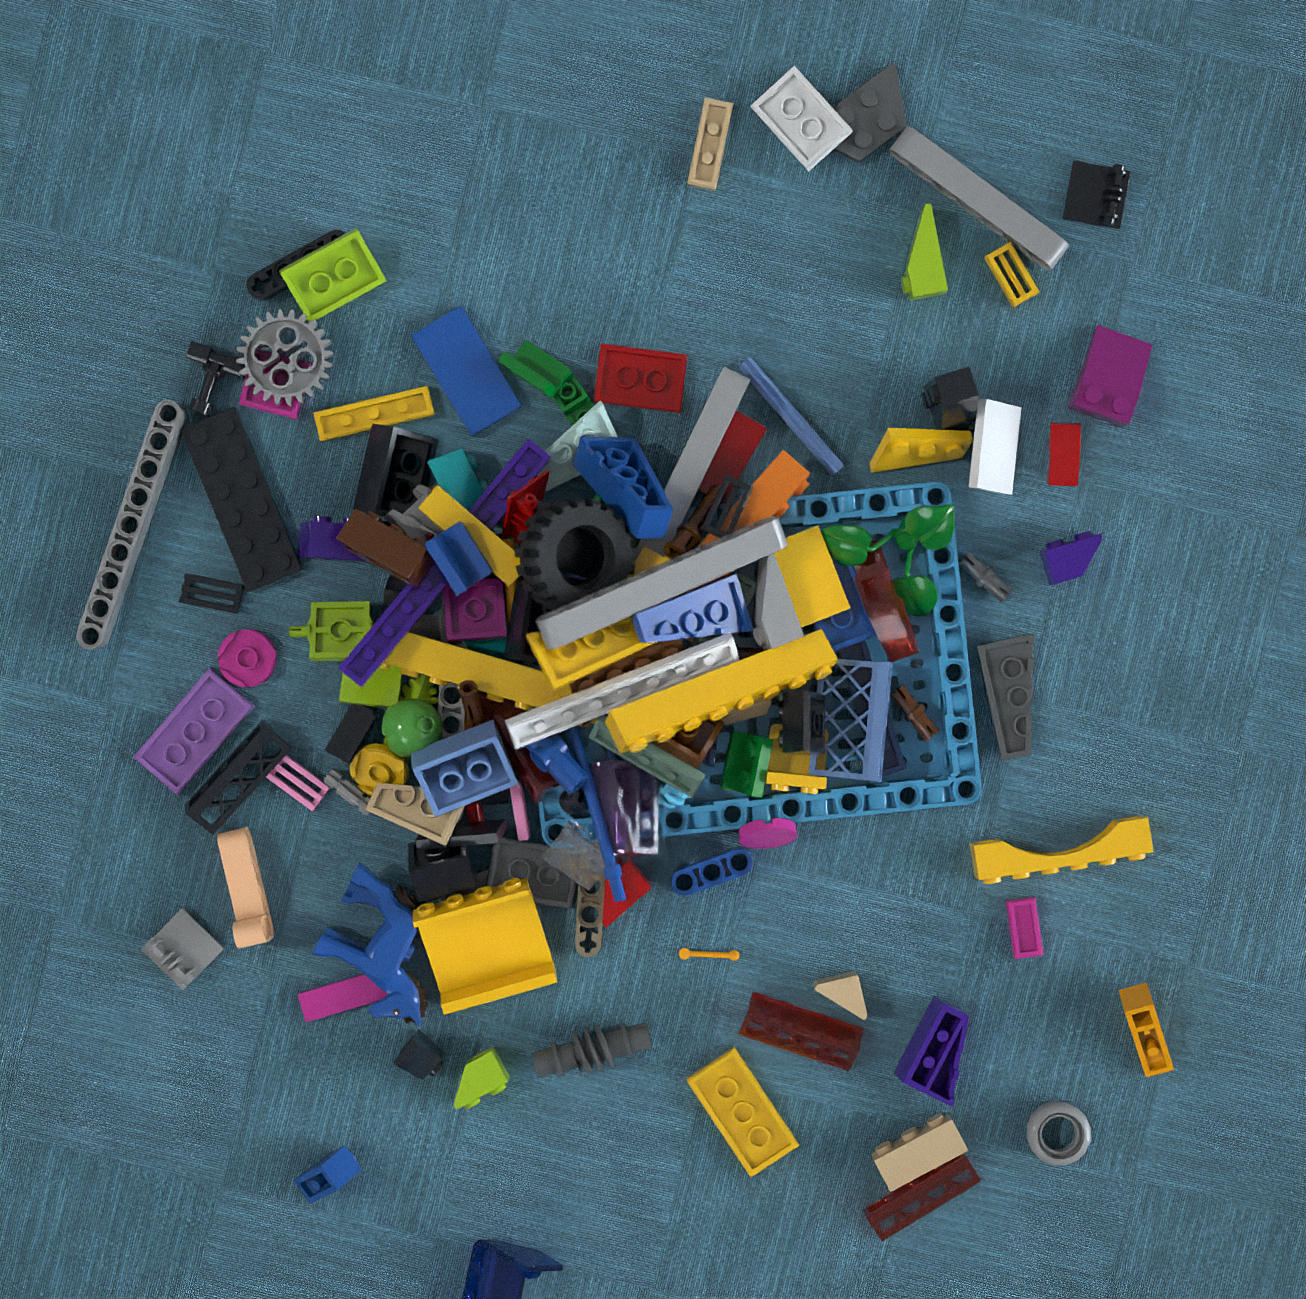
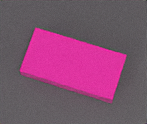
M1036 897L1005 900L1013 958L1022 959L1044 955Z

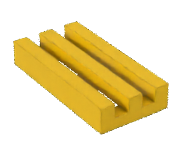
M1011 241L984 257L1012 308L1040 292ZM1005 251L1008 252L1014 265L1016 266L1025 284L1030 290L1029 292L1025 293L1019 280L1017 279L1008 261L1003 255ZM995 257L998 258L1004 271L1006 272L1015 290L1020 296L1019 298H1016L1015 294L1013 293L1007 280L1005 279L996 261L994 260Z

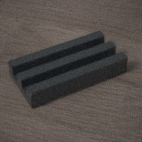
M726 475L701 530L719 538L733 533L753 487ZM730 483L734 485V488L715 528L709 525ZM741 488L745 492L726 533L720 530Z
M185 573L184 585H182V595L179 602L238 614L244 585ZM195 581L234 589L236 594L234 596L191 587V582ZM190 592L234 601L233 607L188 598Z

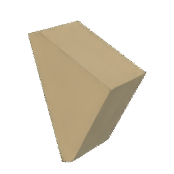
M856 971L817 979L812 984L814 990L865 1021L868 1015Z

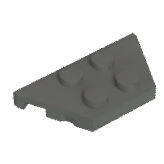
M891 63L833 107L853 131L833 151L841 152L847 158L860 163L905 129L907 124L897 69L894 63Z

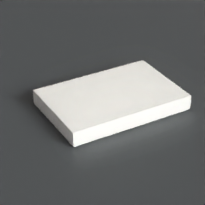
M795 66L750 106L808 172L853 132L851 127Z
M978 399L969 488L1012 495L1021 407L989 399Z

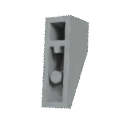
M774 553L758 560L753 613L755 629H753V635L757 644L762 646V649H773L804 637Z

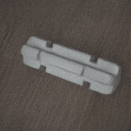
M336 769L331 770L325 777L324 783L331 789L335 787L337 789L336 793L351 805H357L361 813L364 815L370 814L365 809L371 797H365L363 795L364 792L347 778L345 780L342 779L343 775Z

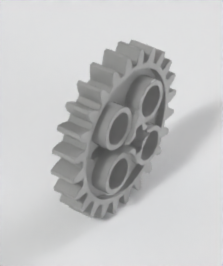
M279 309L277 318H273L270 312H266L267 321L263 322L257 317L255 318L258 325L256 329L252 326H247L248 331L251 333L250 337L240 336L246 343V346L237 347L236 350L244 354V357L237 359L236 363L245 365L246 368L242 369L239 375L249 376L244 384L247 387L256 385L253 394L257 396L264 392L263 400L265 402H268L273 396L277 406L281 404L282 398L286 400L288 406H292L293 398L296 397L303 404L304 394L307 393L311 398H314L312 391L314 387L320 390L324 389L319 383L320 379H330L324 370L333 368V365L327 362L326 359L333 357L334 353L326 351L324 348L328 347L331 342L330 340H321L326 333L324 329L314 331L317 326L315 320L306 324L307 315L304 313L299 319H296L294 310H291L288 317H285L283 311ZM287 330H292L296 332L295 341L289 345L283 344L281 341L282 334ZM307 342L305 348L289 356L291 361L289 364H285L282 361L273 367L269 373H263L264 369L281 360V352H285L288 355L297 349L301 343ZM263 347H268L272 350L271 358L265 362L259 361L257 359L258 351ZM305 354L312 355L314 360L312 366L308 369H302L298 365L299 358ZM280 371H285L289 374V381L283 386L275 385L274 382L275 375Z

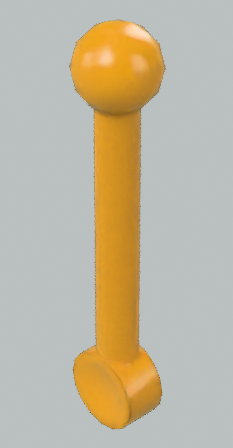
M686 947L679 950V957L684 960L689 957L729 958L731 961H737L740 957L737 950H731L730 952L690 951Z

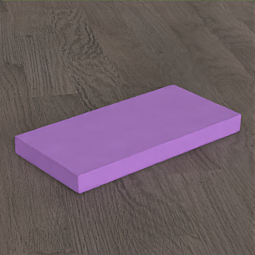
M209 668L133 758L176 795H180L252 711L255 705L213 669Z

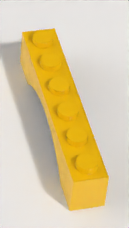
M1143 815L1114 819L1090 841L1060 852L1040 853L1026 851L1011 846L999 838L969 843L975 878L979 881L983 880L984 884L1001 882V877L1011 875L1012 879L1030 877V872L1041 871L1042 875L1054 874L1059 872L1060 867L1070 866V870L1088 868L1087 863L1099 861V865H1110L1117 863L1116 858L1128 857V861L1141 860L1146 858L1145 854L1154 852L1149 819Z

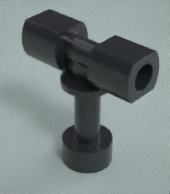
M191 341L186 358L204 364L202 370L206 371L207 374L198 399L192 397L188 409L211 417L214 405L209 402L218 376L224 378L226 373L244 379L245 376H240L239 372L246 367L236 363V360L239 359L236 356L228 354L226 357L213 352L214 349Z

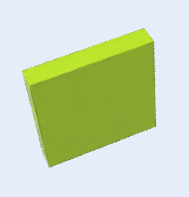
M390 665L389 670L378 668L363 688L343 673L339 702L389 708L400 700L403 674L400 673L401 668Z

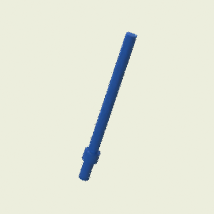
M572 727L567 729L575 761L589 775V779L583 784V789L605 868H603L605 880L609 879L614 901L626 900L620 878L623 875L620 864H617L579 727Z

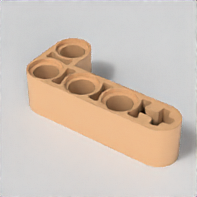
M248 827L218 833V847L236 921L232 924L236 946L238 949L269 942L274 937V929L250 830Z

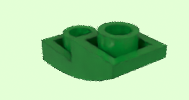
M573 373L566 378L553 397L572 426L594 407Z

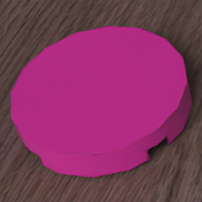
M242 629L231 633L222 641L218 651L219 668L222 675L230 683L239 687H254L264 683L272 676L277 665V652L273 642L265 634L256 630Z
M774 818L772 823L764 824V820L760 819L743 825L739 829L738 837L739 843L744 847L768 849L789 844L798 835L793 821Z

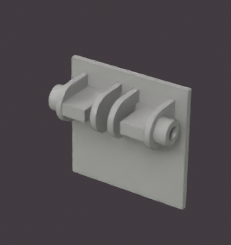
M182 908L145 944L142 951L184 990L222 952L224 947Z

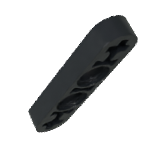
M341 230L330 231L254 273L247 281L248 292L255 299L265 301L288 289V286L279 277V270L283 265H290L304 257L307 252L315 251L320 248L321 244L324 243L326 245L333 241L334 238H339L346 233ZM271 272L280 284L275 287L273 282L265 286L266 292L263 294L260 291H254L257 287L256 281L261 280L265 283L271 280V277L268 276Z

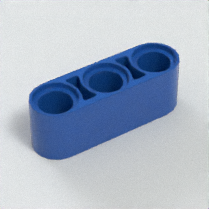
M733 847L675 869L671 875V885L674 892L678 895H691L747 874L752 868L753 860L749 851L744 847ZM739 853L744 854L747 857L746 865L742 868L733 867L731 865L732 857ZM713 863L719 866L720 872L715 878H707L703 874L706 865ZM680 874H688L692 878V884L687 888H680L676 884V878Z

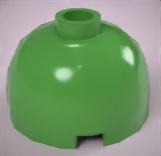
M411 698L399 701L390 706L383 717V736L386 735L389 742L387 744L388 747L398 756L411 758L412 752L422 750L430 744L440 741L442 737L443 723L441 716L436 708L425 700Z

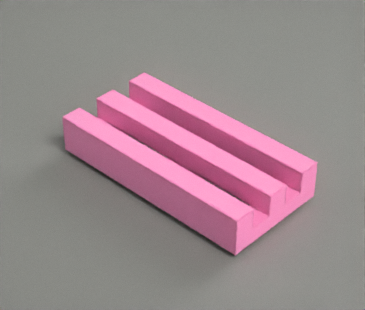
M287 754L266 776L267 779L311 811L315 810L330 789L324 781ZM283 763H287L322 790L319 793L282 767ZM277 771L315 798L313 802L276 776Z
M520 779L517 780L518 785L510 787L518 841L528 840L531 836L523 782Z

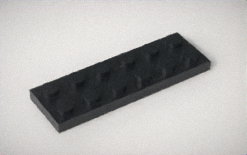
M233 407L180 429L246 591H254L302 571L303 568L237 408Z

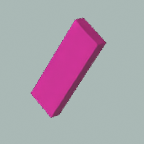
M364 974L301 992L298 994L305 1022H310L372 1003L383 998L387 993L377 987Z

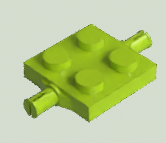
M370 601L311 602V616L307 626L290 625L289 636L290 638H308L311 662L344 661L374 625L371 620Z

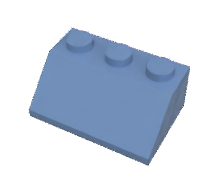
M494 720L432 743L422 750L411 753L412 770L435 817L518 785L505 744Z

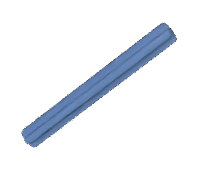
M747 358L739 366L740 371L747 378L751 379L752 385L831 475L836 474L842 469L843 463L752 358Z

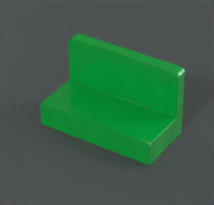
M527 340L523 342L514 357L504 351L498 360L508 371L550 399L555 396L571 373L567 366Z

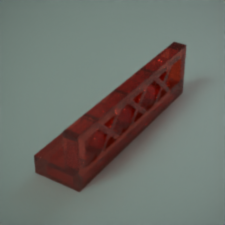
M486 692L481 693L480 700L483 712L489 716L490 720H494L516 772L535 804L543 801L545 793L560 784L548 771L543 772L536 766L526 746L515 749L505 722L507 719L525 713L524 709L515 707L516 701L504 698L503 703L487 699Z
M752 992L747 1012L738 1034L849 1071L860 1050L863 1028ZM751 1022L762 1026L764 1029L757 1030L748 1026ZM783 1033L789 1035L791 1038L784 1039L779 1037L777 1034ZM806 1043H813L819 1047L811 1048L806 1046ZM840 1052L848 1055V1057L844 1059L835 1056L833 1053Z
M965 1153L897 1188L863 1209L871 1227L874 1228L881 1241H884L981 1182V1179ZM967 1169L972 1176L963 1183L951 1181L952 1178ZM945 1184L942 1196L938 1198L927 1196V1193ZM920 1199L917 1211L914 1213L902 1211L904 1207ZM893 1214L896 1215L894 1225L882 1231L878 1223Z

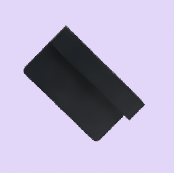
M351 704L325 751L343 761L342 764L350 765L356 752L362 747L379 718L380 713L368 706Z

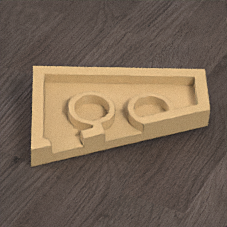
M377 783L365 810L446 846L464 806L435 817L421 787Z

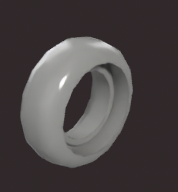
M1050 1101L1040 1105L1031 1114L1027 1123L1026 1139L1031 1151L1041 1161L1053 1166H1066L1076 1162L1086 1153L1091 1141V1128L1087 1117L1077 1106L1066 1101ZM1056 1117H1064L1070 1120L1075 1129L1072 1142L1062 1149L1048 1147L1042 1138V1130L1045 1124L1050 1119Z

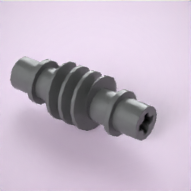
M646 1022L626 1027L625 1023H622L621 1029L606 1032V1034H603L599 1025H596L594 1037L585 1028L583 1040L574 1031L572 1042L557 1045L556 1041L551 1042L550 1048L532 1052L538 1078L558 1073L559 1077L564 1076V1071L578 1068L580 1075H582V1066H584L588 1074H592L594 1062L600 1071H604L605 1059L611 1068H615L614 1058L627 1054L629 1059L634 1058L633 1053L653 1047Z

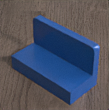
M462 521L457 522L424 544L456 595L464 592L471 585L493 571Z

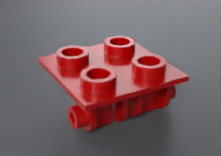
M546 470L538 477L531 478L527 485L520 490H514L509 495L506 501L508 505L506 515L502 521L501 540L511 536L517 543L521 544L522 541L517 540L520 531L528 529L525 522L530 516L535 515L538 501H543L549 470Z

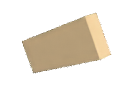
M704 98L687 186L716 192L733 103Z

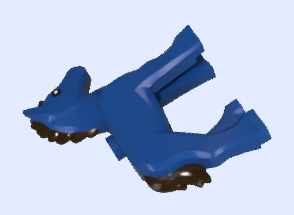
M359 863L341 901L347 904L361 902L373 905L383 914L385 922L380 926L366 947L328 926L312 955L337 957L349 965L357 967L377 987L387 993L383 998L372 1002L369 1012L373 1017L402 1018L406 1024L412 1021L420 1026L422 1018L426 1016L425 1011H427L428 1007L426 990L420 986L421 982L400 967L402 960L407 962L410 960L416 948L415 945L411 944L418 930V927L414 928L413 910L417 909L420 904L415 899L414 894L409 895L407 887H402L399 884L394 891L392 885L380 880L368 867Z

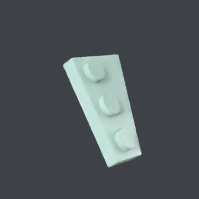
M601 400L545 450L551 456V460L538 476L546 470L550 471L546 491L581 475L573 466L581 437H618Z

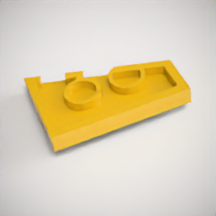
M888 428L869 463L871 473L961 459L973 441L971 431Z

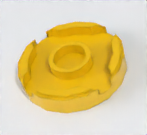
M374 743L365 745L356 752L350 764V775L353 780L355 778L358 783L357 787L361 791L372 796L377 783L405 785L409 778V767L405 758L391 751L388 745Z

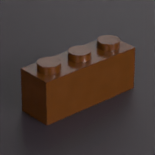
M355 509L336 537L339 543L347 551L417 589L435 561L424 545L426 542L419 537H415L412 540L405 536L407 533L395 524H391L388 527L382 523L383 520L371 511H367L365 514Z

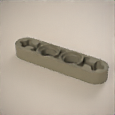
M599 843L585 845L580 855L575 948L583 957L595 956L600 951L602 942L605 876L603 873L605 865L603 858L596 861V869L601 868V874L594 871L583 872L584 867L590 869V858H585V853H590L591 848H596L597 853L601 854ZM589 877H595L600 882V889L595 893H588L583 887L584 881ZM592 906L597 909L599 915L594 922H586L582 918L581 913L585 907ZM580 926L586 928L598 927V932L592 930L591 939L597 945L592 946L591 951H586L585 946L580 945V941H585L586 930L580 931Z

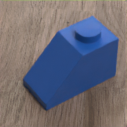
M342 1146L329 1153L293 1181L311 1204L339 1190L361 1168L353 1153L348 1151L345 1146Z

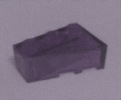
M607 760L590 763L614 855L629 857L658 855V778L631 762Z

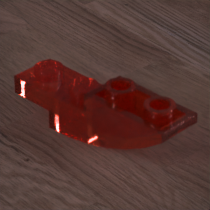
M872 541L869 545H873L878 541ZM880 546L873 552H867L865 562L854 566L857 574L854 580L866 613L884 651L891 662H896L920 652L902 597L897 596Z

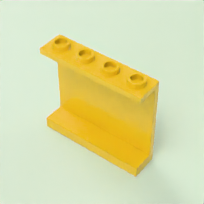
M527 878L509 879L499 886L492 888L489 886L481 887L474 893L464 896L460 894L453 895L447 898L446 901L436 904L425 903L413 910L414 928L418 927L441 994V1007L444 1015L557 983L556 968Z

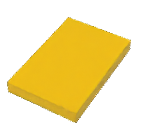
M819 526L786 537L788 545L774 552L801 628L850 609Z

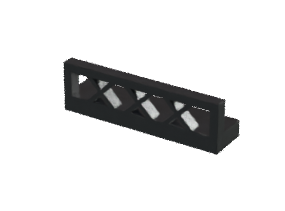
M262 719L184 805L186 814L214 835L292 749L291 745L273 731L272 726ZM270 738L282 747L275 756L262 757V747ZM258 752L259 757L253 758V756ZM263 762H268V764L263 768ZM259 763L260 772L255 778H242V769L246 764ZM239 773V779H233ZM243 784H248L247 787L243 790ZM228 785H239L240 794L236 799L223 800V789ZM219 795V801H213ZM220 806V816L213 824H210L200 816L207 807ZM223 806H228L227 809L223 812Z

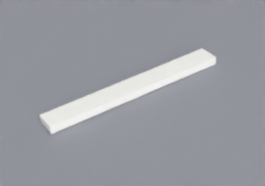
M727 633L507 719L505 722L515 749H518L607 714L610 710L740 661L734 638L731 633Z

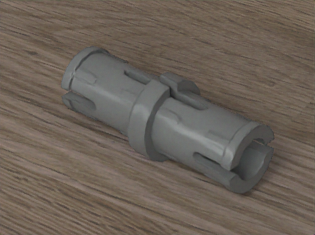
M970 551L958 562L959 567L976 580L975 584L979 588L983 586L1000 603L1007 599L1008 594L1012 593L1013 589L994 574L995 570L992 567L987 568Z

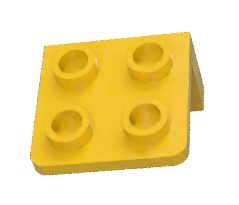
M773 724L770 727L769 738L774 740L765 783L771 784L772 790L789 791V786L801 787V793L818 794L819 789H826L827 777L809 775L811 754L783 753V748H780L778 741L779 731L783 730V725ZM825 729V742L828 743L829 733ZM825 750V754H820L817 757L816 769L825 770L827 750Z

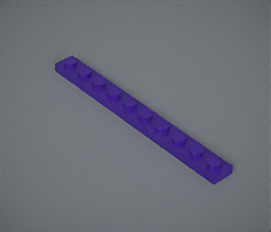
M527 439L468 512L492 531L506 514L508 506L506 501L509 495L514 490H520L527 485L531 478L534 479L551 460V456L530 439ZM435 561L417 589L407 584L338 667L342 673L361 688H363L448 585L447 579Z

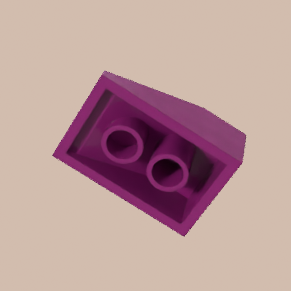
M1097 325L1067 408L1121 428L1129 425L1140 396L1152 344Z

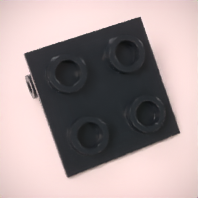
M1073 161L1062 219L1120 229L1131 171L1125 170V166L1115 164L1111 168Z

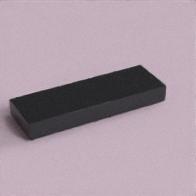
M505 819L456 823L446 846L420 834L415 839V843L419 850L499 843L508 827Z

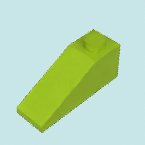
M931 203L925 204L921 210L904 271L905 277H901L904 295H909L910 301L944 295L948 291Z

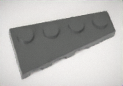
M1034 633L975 646L999 756L1002 761L1031 754Z

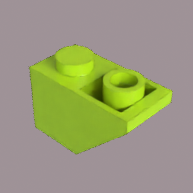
M494 1046L467 1060L454 1102L456 1110L463 1106L466 1110L481 1102L480 1097L490 1092L491 1096L507 1087L506 1083L509 1081L510 1075Z

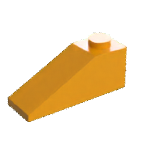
M1147 982L1118 990L1145 1076L1150 1077L1173 1071L1174 1067Z

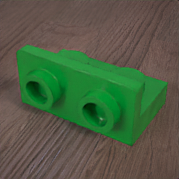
M732 731L720 787L725 790L762 798L774 739Z

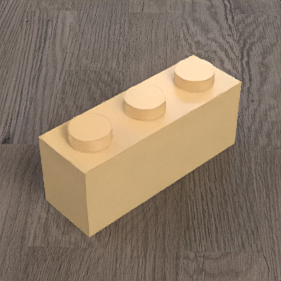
M942 1113L930 1117L926 1121L927 1124L919 1129L916 1127L907 1129L901 1134L902 1138L892 1143L891 1141L883 1142L875 1148V1152L871 1155L890 1192L968 1151L948 1113L942 1115Z

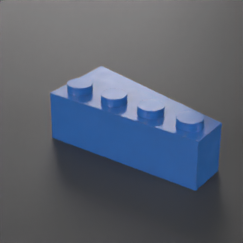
M581 437L573 463L575 469L603 501L614 509L615 514L621 515L626 522L625 526L636 538H664L673 508L636 438Z

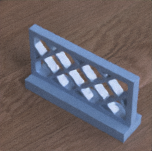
M838 659L835 665H839L845 672V675L833 685L826 677L818 680L817 693L823 694L826 697L833 691L843 703L831 714L825 709V715L827 716L825 723L830 720L840 732L829 743L825 742V750L831 754L837 763L829 770L816 769L817 757L820 754H811L809 775L881 782L893 665L889 662ZM844 666H853L854 668L848 672ZM861 667L872 668L871 681L864 687H861L852 677V674ZM849 677L859 691L845 701L835 688ZM825 682H826V684H827L830 688L827 689V690L824 692V686H825ZM871 686L869 697L866 694L865 690H867ZM860 694H863L869 702V708L858 717L848 704ZM846 707L856 720L842 730L833 717ZM868 716L867 726H866V725L862 722V720H863L865 717ZM859 723L866 731V739L856 747L846 733ZM843 736L853 750L840 760L831 750L830 746ZM865 745L863 756L859 749H861ZM854 753H857L863 760L862 774L850 773L843 764ZM840 766L845 772H838L834 770Z

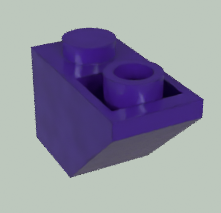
M1090 530L1074 535L1075 541L1064 544L1063 539L1046 543L1047 549L1039 553L1049 585L1083 576L1103 540L1102 535L1092 536Z

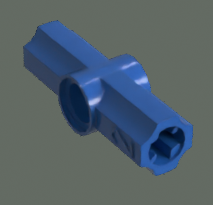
M554 734L526 745L536 766L543 772L548 771L569 795L575 793L589 779L587 772L570 755L568 746L559 735Z

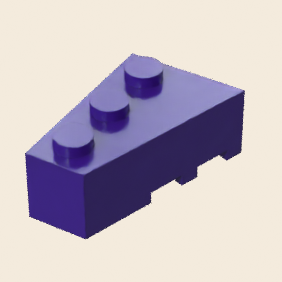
M314 516L313 521L300 522L299 558L309 557L367 562L347 551L336 539L349 518H343V523H331L332 517ZM382 521L383 524L390 527V523L388 521Z
M934 995L894 1074L903 1083L953 1107L955 1100L953 1097L954 1088L959 1077L958 1065L960 1054L963 1053L969 1016L960 1008Z

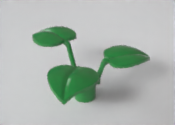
M953 504L919 506L910 510L901 521L898 529L892 528L889 534L873 545H869L871 542L870 533L856 525H831L821 530L830 555L839 563L848 566L862 564L867 558V552L875 551L894 537L897 546L908 552L904 578H894L889 585V595L892 602L900 610L913 616H926L936 605L938 590L935 584L930 579L921 575L910 577V567L913 551L919 540L929 550H939L948 545L955 529Z

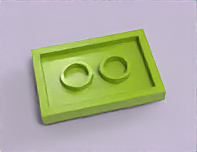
M357 228L279 270L301 310L307 315L309 323L387 281Z

